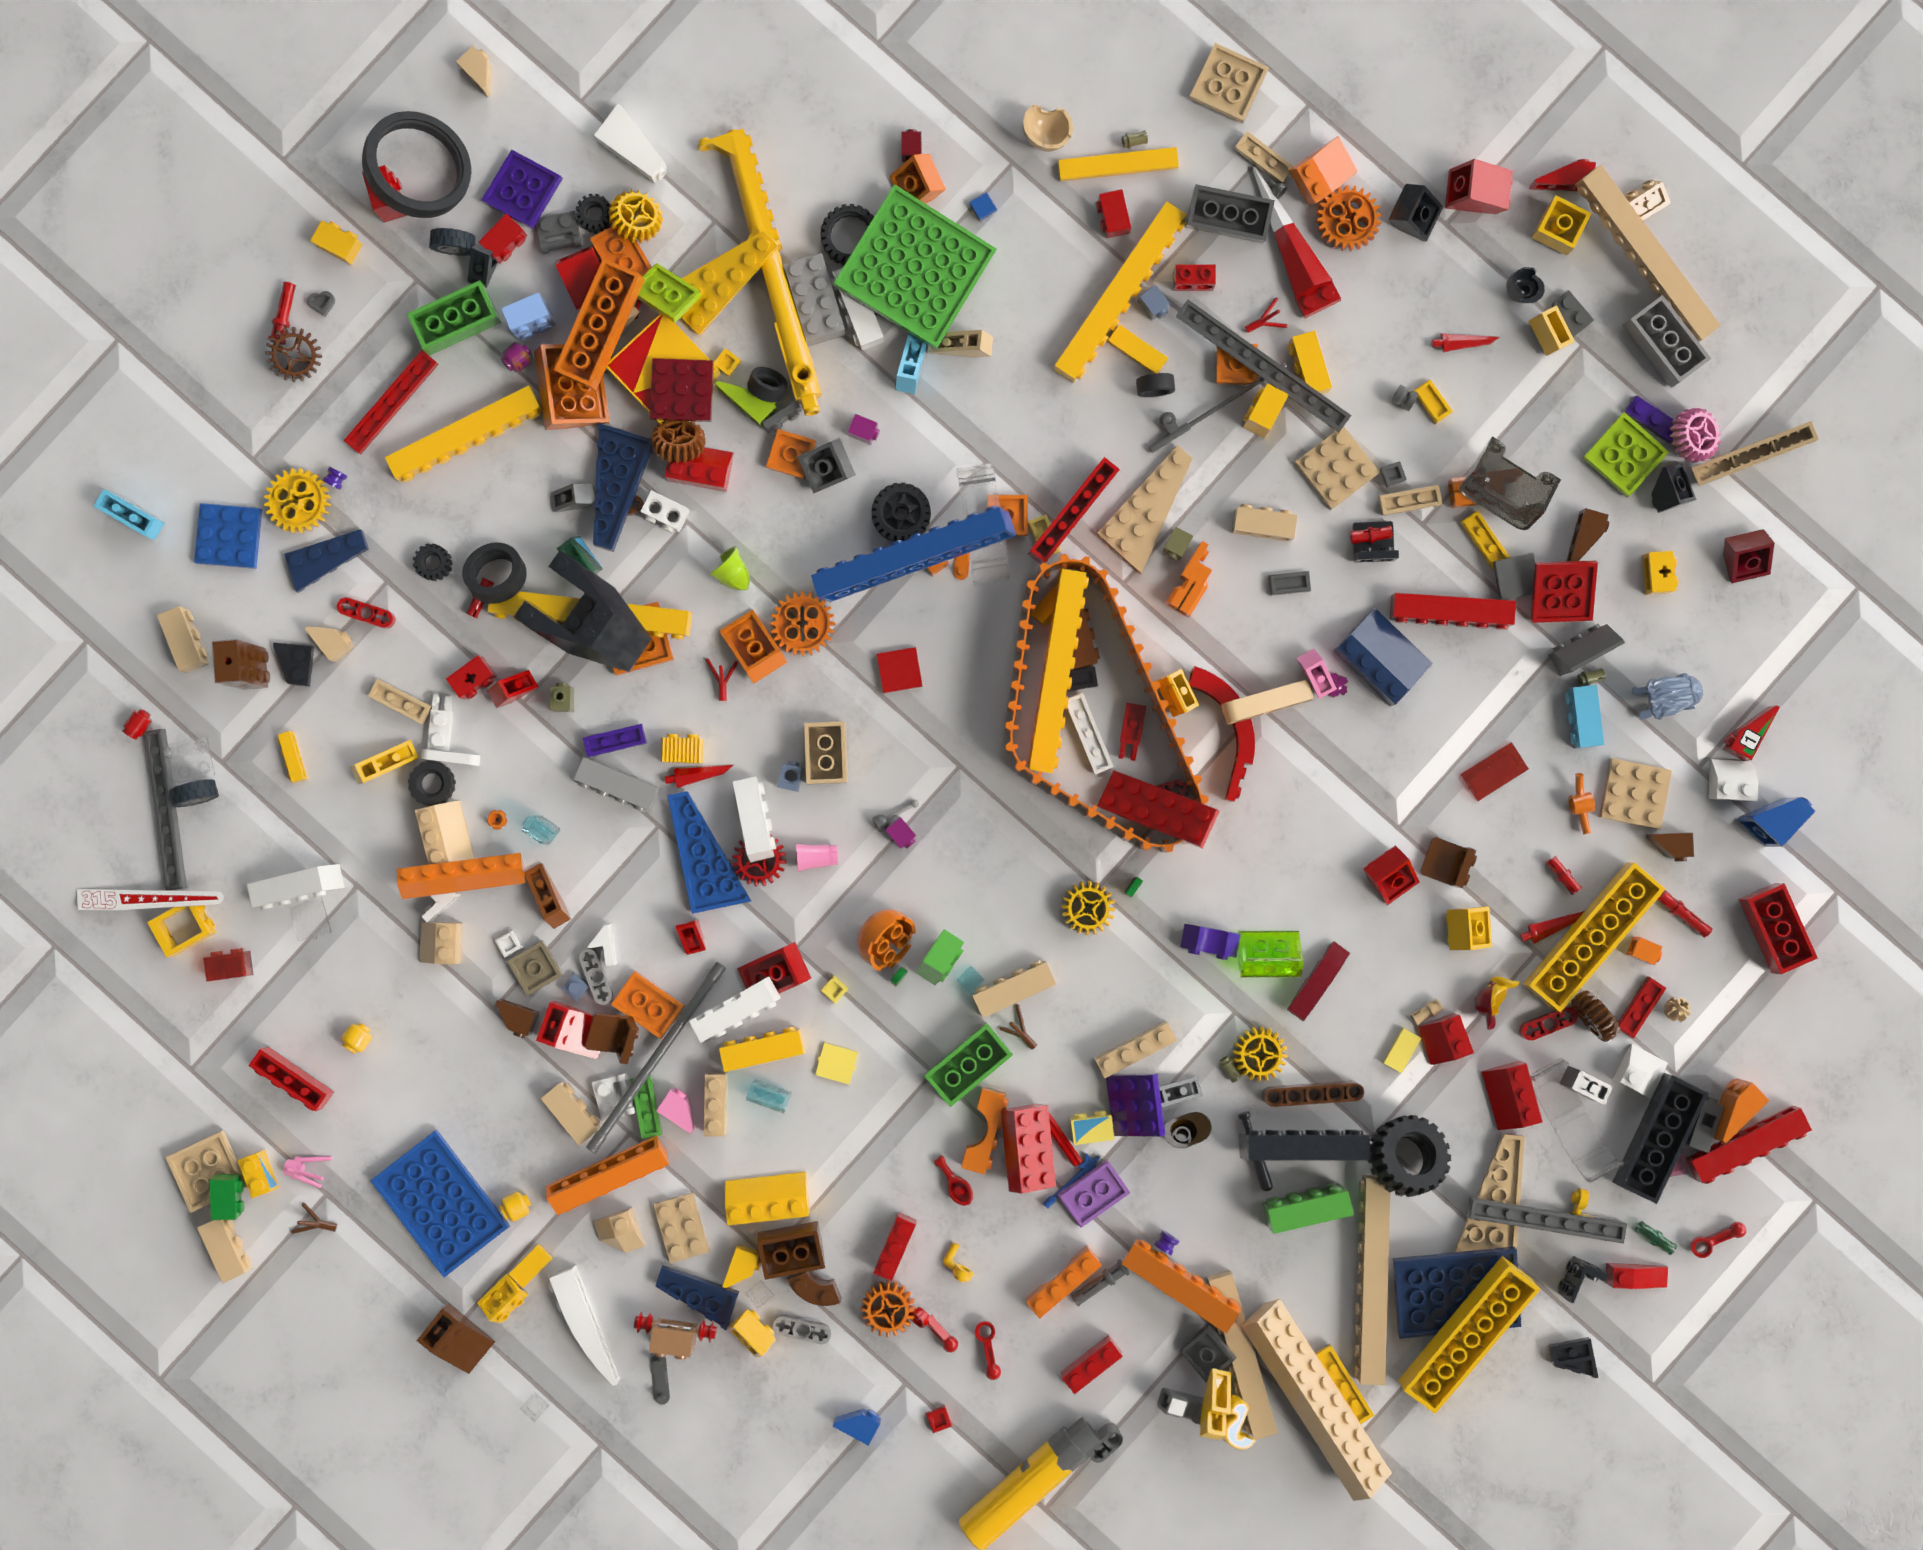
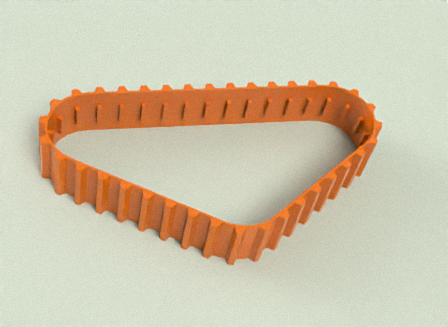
M1061 554L1059 561L1051 565L1043 562L1039 566L1037 578L1034 581H1028L1025 593L1029 595V599L1024 600L1021 607V612L1026 615V620L1020 621L1018 632L1024 636L1023 640L1017 641L1015 652L1021 654L1020 660L1014 661L1013 672L1018 674V679L1012 681L1010 691L1015 694V700L1009 702L1007 711L1013 715L1012 721L1005 724L1004 731L1010 734L1009 743L1004 747L1005 753L1012 754L1013 759L1017 763L1014 768L1017 773L1024 771L1032 777L1031 784L1035 786L1041 782L1049 787L1050 796L1054 797L1059 793L1067 798L1068 807L1072 808L1078 805L1085 809L1086 818L1090 819L1094 816L1103 820L1104 829L1109 830L1113 827L1121 831L1122 840L1129 841L1134 839L1138 841L1139 849L1141 850L1159 847L1162 852H1172L1174 845L1189 843L1179 839L1169 843L1168 839L1162 840L1163 845L1149 843L1151 838L1145 837L1144 840L1132 833L1133 828L1129 827L1127 830L1115 823V817L1107 818L1095 811L1097 806L1092 805V807H1089L1077 800L1078 794L1071 796L1059 789L1060 783L1057 782L1056 785H1053L1041 777L1042 772L1039 771L1035 774L1025 767L1027 762L1025 760L1021 762L1016 755L1015 749H1018V744L1013 745L1012 735L1013 730L1018 731L1019 726L1014 725L1016 710L1021 711L1022 706L1017 705L1018 692L1024 690V685H1020L1021 671H1026L1027 665H1022L1024 651H1029L1030 645H1025L1027 631H1032L1033 625L1028 624L1030 611H1035V605L1031 604L1032 594L1038 593L1039 587H1036V585L1043 577L1047 580L1053 571L1060 568H1072L1086 572L1095 579L1094 583L1096 585L1099 584L1103 590V601H1108L1113 613L1111 618L1112 620L1116 619L1121 631L1119 634L1120 639L1124 637L1128 646V657L1132 656L1137 666L1136 675H1141L1146 687L1144 692L1149 693L1154 705L1152 710L1153 712L1157 711L1161 720V731L1165 729L1171 743L1168 745L1169 749H1174L1179 761L1177 767H1182L1187 779L1185 784L1186 786L1190 785L1194 799L1192 800L1202 804L1209 802L1208 796L1202 795L1198 786L1202 781L1201 775H1193L1190 765L1194 762L1193 757L1185 756L1181 748L1185 743L1184 737L1177 738L1173 730L1177 721L1176 719H1168L1164 710L1169 705L1168 701L1160 700L1156 692L1160 687L1159 681H1152L1148 674L1152 665L1151 663H1143L1140 652L1144 647L1142 644H1135L1131 636L1135 631L1134 625H1127L1123 618L1127 609L1125 606L1119 607L1115 600L1119 591L1117 588H1110L1105 579L1108 575L1107 570H1098L1090 564V557L1084 556L1081 560L1069 559L1067 554Z

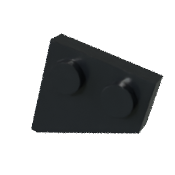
M273 642L287 684L310 687L314 647Z
M1589 1337L1549 1345L1554 1367L1599 1378L1592 1342Z

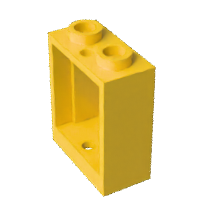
M205 905L173 907L147 922L166 958L175 957L216 934L214 929L215 923L205 913ZM189 907L202 932L177 946L164 921Z

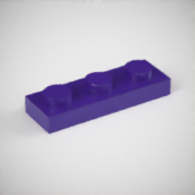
M1634 396L1624 412L1631 419L1671 444L1673 438L1670 435L1673 432L1670 428L1673 426L1672 421L1674 419L1639 396Z
M643 724L583 737L588 758L647 744Z

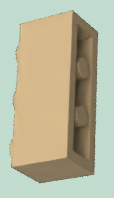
M1241 504L1240 507L1237 506L1235 509L1232 533L1291 542L1295 536L1297 515L1292 514V511L1289 510L1274 512L1269 507L1253 509L1252 505Z
M178 606L157 615L178 671L187 673L209 664L207 661L208 653L200 643L201 635L194 628L192 622L194 618L190 610Z
M707 1072L705 1074L704 1136L724 1137L727 1134L728 1072Z
M562 1081L545 1094L541 1100L578 1146H580L601 1128L599 1125L600 1121L594 1114L591 1115L586 1109L588 1108L587 1104L581 1098L578 1099L575 1096L574 1088L568 1082Z
M212 1220L197 1228L222 1283L252 1269L251 1260L242 1248V1240L236 1235L232 1220Z

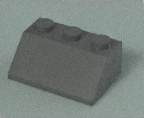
M1598 623L1588 628L1589 633L1584 636L1580 633L1570 638L1571 643L1567 645L1561 643L1552 648L1554 652L1549 654V657L1561 676L1574 672L1623 645L1625 641L1608 624L1600 626Z

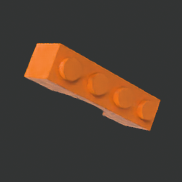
M982 1087L977 1109L986 1117L988 1129L983 1139L978 1143L966 1145L961 1164L962 1169L985 1174L986 1169L990 1170L993 1158H990L991 1150L996 1149L998 1142L995 1134L1002 1127L1001 1110L1007 1108L1009 1100L1005 1098L1006 1093Z
M1087 1245L1071 1259L1058 1275L1047 1283L1040 1285L1026 1297L1027 1305L1040 1319L1102 1266L1101 1261Z

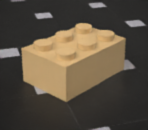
M846 722L804 723L806 784L848 783Z

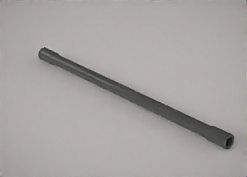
M719 962L715 963L706 976L705 981L628 1090L587 1144L586 1148L594 1154L597 1153L605 1142L607 1135L713 985L717 983L725 972L726 967Z

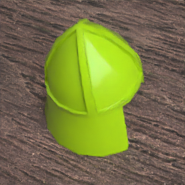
M733 546L720 555L723 563L713 570L710 575L719 580L720 584L730 589L748 590L750 584L749 572L737 547Z

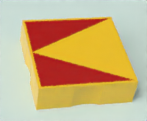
M659 314L609 361L606 368L650 414L652 358L710 359L676 323ZM715 364L713 382L721 375ZM656 420L657 423H663V422L665 421V420Z

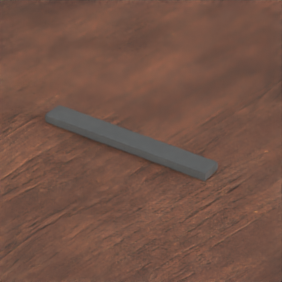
M166 729L145 732L165 889L166 891L187 888L177 809L173 807L169 790L174 787Z
M1469 1197L1466 1215L1470 1219L1624 1244L1627 1223L1475 1197Z

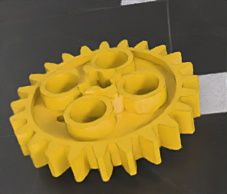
M291 468L290 474L284 470L283 477L276 475L277 482L270 480L273 487H266L270 495H264V498L269 500L264 506L270 508L266 511V514L273 515L270 520L277 522V527H283V530L286 532L291 530L294 534L299 530L300 533L304 534L305 528L311 532L312 525L319 527L318 520L325 521L322 515L329 514L325 507H331V504L326 502L331 496L325 494L329 491V488L322 487L325 482L318 480V475L314 474L312 476L311 471L307 470L305 472L302 468H299L297 473L295 469ZM306 483L305 491L300 492V486ZM287 491V498L282 500L281 495ZM314 502L313 509L308 511V504ZM295 509V516L290 519L289 513Z

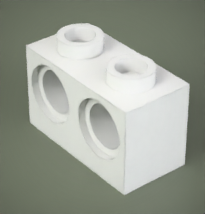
M651 490L640 512L645 515V520L653 524L657 521L663 524V529L673 533L674 530L680 532L690 511L687 507ZM659 504V512L651 513V507ZM672 513L678 514V519L675 522H669V516Z

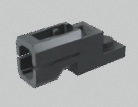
M1163 1387L1157 1401V1406L1167 1415L1187 1418L1196 1424H1200L1204 1398Z

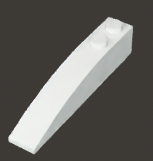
M576 1265L553 1274L549 1278V1288L556 1295V1306L559 1312L563 1313L571 1332L591 1362L613 1386L616 1385L620 1377Z

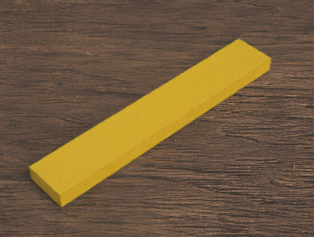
M1177 147L1061 159L1058 160L1061 182L1178 169L1179 161Z

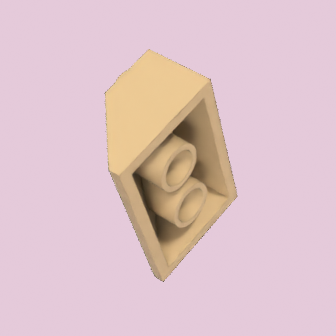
M460 801L415 810L428 864L475 859Z

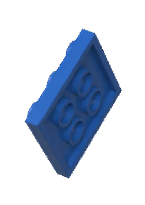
M200 503L194 563L257 569L262 509Z

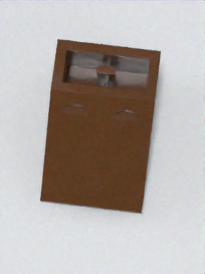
M449 1303L441 1309L416 1340L435 1356L468 1374L471 1373L496 1342Z

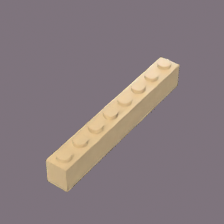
M1230 1270L1207 1276L1208 1283L1206 1284L1208 1286L1218 1288L1223 1296L1233 1298L1242 1307L1233 1274ZM1241 1309L1240 1314L1227 1334L1219 1328L1217 1329L1219 1335H1223L1224 1343L1237 1357L1228 1365L1231 1375H1235L1236 1382L1233 1385L1236 1395L1240 1394L1241 1399L1249 1407L1246 1415L1247 1422H1244L1247 1434H1251L1253 1439L1257 1440L1278 1434L1253 1344L1241 1327L1246 1322L1243 1309Z

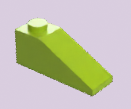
M721 381L715 383L716 387L761 428L764 426L762 422L773 416L777 411L776 402L762 401L753 396L746 388Z

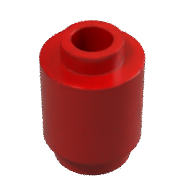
M139 709V711L134 710L123 725L124 729L122 732L135 740L138 737H142L152 722V719L149 718L151 714L143 709Z

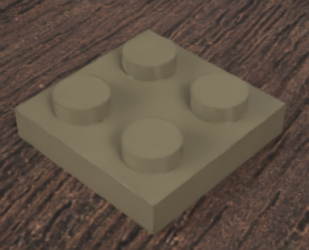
M544 940L507 961L527 996L563 976Z

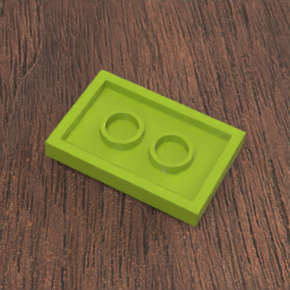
M656 263L643 276L645 281L637 298L676 323L702 295L698 289Z

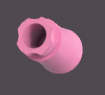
M796 844L798 872L812 868L838 865L837 845Z

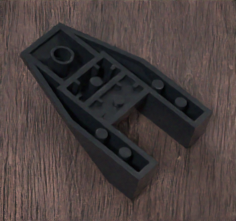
M559 550L548 567L583 591V596L563 624L532 602L526 600L518 609L514 618L568 654L630 672L651 642V636L614 586L568 553Z

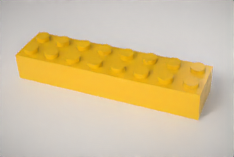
M1626 862L1525 980L1523 985L1553 1011L1561 1012L1664 892L1665 888L1635 862Z
M1502 1256L1398 1379L1403 1390L1436 1414L1541 1290L1536 1282Z

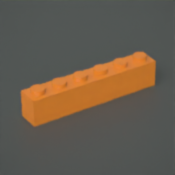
M521 853L397 869V886L402 899L525 883V868Z
M656 1135L547 1185L546 1199L557 1216L564 1212H569L577 1206L586 1204L599 1196L606 1195L610 1191L643 1178L656 1170L663 1169L669 1165L668 1153Z
M1137 1239L1122 1265L1227 1334L1242 1309L1239 1303L1233 1298L1223 1296L1218 1288L1205 1284L1204 1280L1198 1275H1192L1187 1272L1183 1265L1170 1261L1165 1253L1152 1249L1148 1242Z

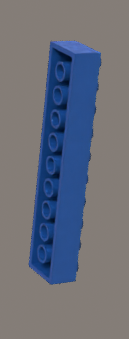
M991 506L986 508V512L981 514L977 512L971 513L966 516L967 519L961 521L958 519L952 520L947 523L948 526L930 528L928 533L911 535L910 539L906 541H894L890 547L875 548L868 555L859 554L853 557L854 560L848 562L846 560L835 563L834 567L829 569L828 567L816 570L817 573L811 575L817 598L833 602L1015 537L1016 533L1010 514L1001 507Z

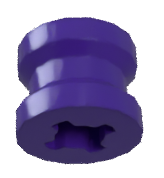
M329 467L327 470L328 474L326 477H323L322 481L341 490L342 482L348 476Z
M1162 1230L1160 1239L1154 1245L1166 1254L1172 1255L1174 1246L1178 1245L1180 1241Z

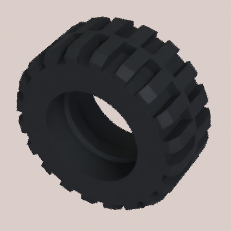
M1417 1115L1400 1116L1381 1125L1376 1129L1377 1133L1372 1135L1370 1139L1373 1142L1370 1144L1371 1160H1368V1163H1372L1373 1168L1370 1170L1372 1175H1377L1378 1179L1376 1181L1380 1185L1385 1184V1190L1388 1192L1395 1191L1397 1196L1406 1195L1407 1197H1414L1436 1189L1446 1179L1444 1174L1449 1173L1450 1165H1447L1451 1161V1154H1448L1450 1146L1449 1143H1445L1443 1132L1439 1133L1437 1131L1438 1126L1434 1123L1428 1124V1119L1424 1117L1418 1119ZM1402 1137L1412 1140L1421 1151L1423 1163L1417 1175L1406 1172L1397 1161L1396 1145Z

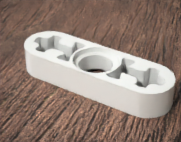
M422 749L421 759L475 766H479L480 756L428 749Z

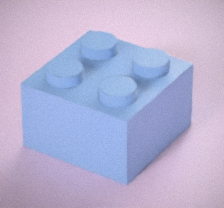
M539 292L501 308L510 330L518 340H529L534 334L548 332L556 325L547 303Z

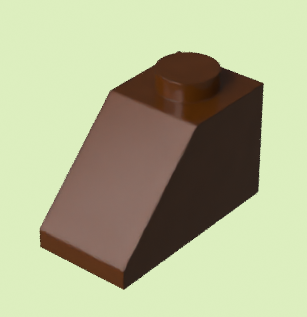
M1693 833L1646 834V839L1667 858H1674V862L1687 861V857H1694Z
M504 999L496 1001V1006L508 1030L513 1031V1035L520 1038L532 1035L540 1011Z

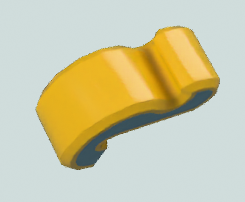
M1231 1395L1230 1414L1226 1416V1437L1222 1439L1235 1449H1247L1254 1444L1255 1440L1247 1433L1241 1432L1240 1429L1249 1407L1239 1396Z

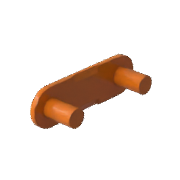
M971 552L955 558L954 576L956 579L964 580L967 578Z

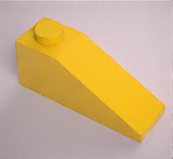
M408 740L349 767L359 785L419 757L411 740Z

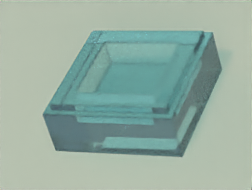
M970 965L956 980L971 994L985 979Z

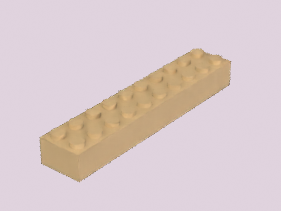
M1277 1299L1264 1303L1241 1327L1353 1501L1371 1499L1392 1472L1282 1301Z

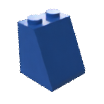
M1804 797L1783 798L1741 815L1737 820L1766 847H1783L1815 813V810L1811 807L1812 803Z

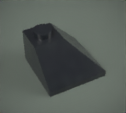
M1683 462L1663 467L1651 493L1653 498L1652 504L1658 513L1696 500Z

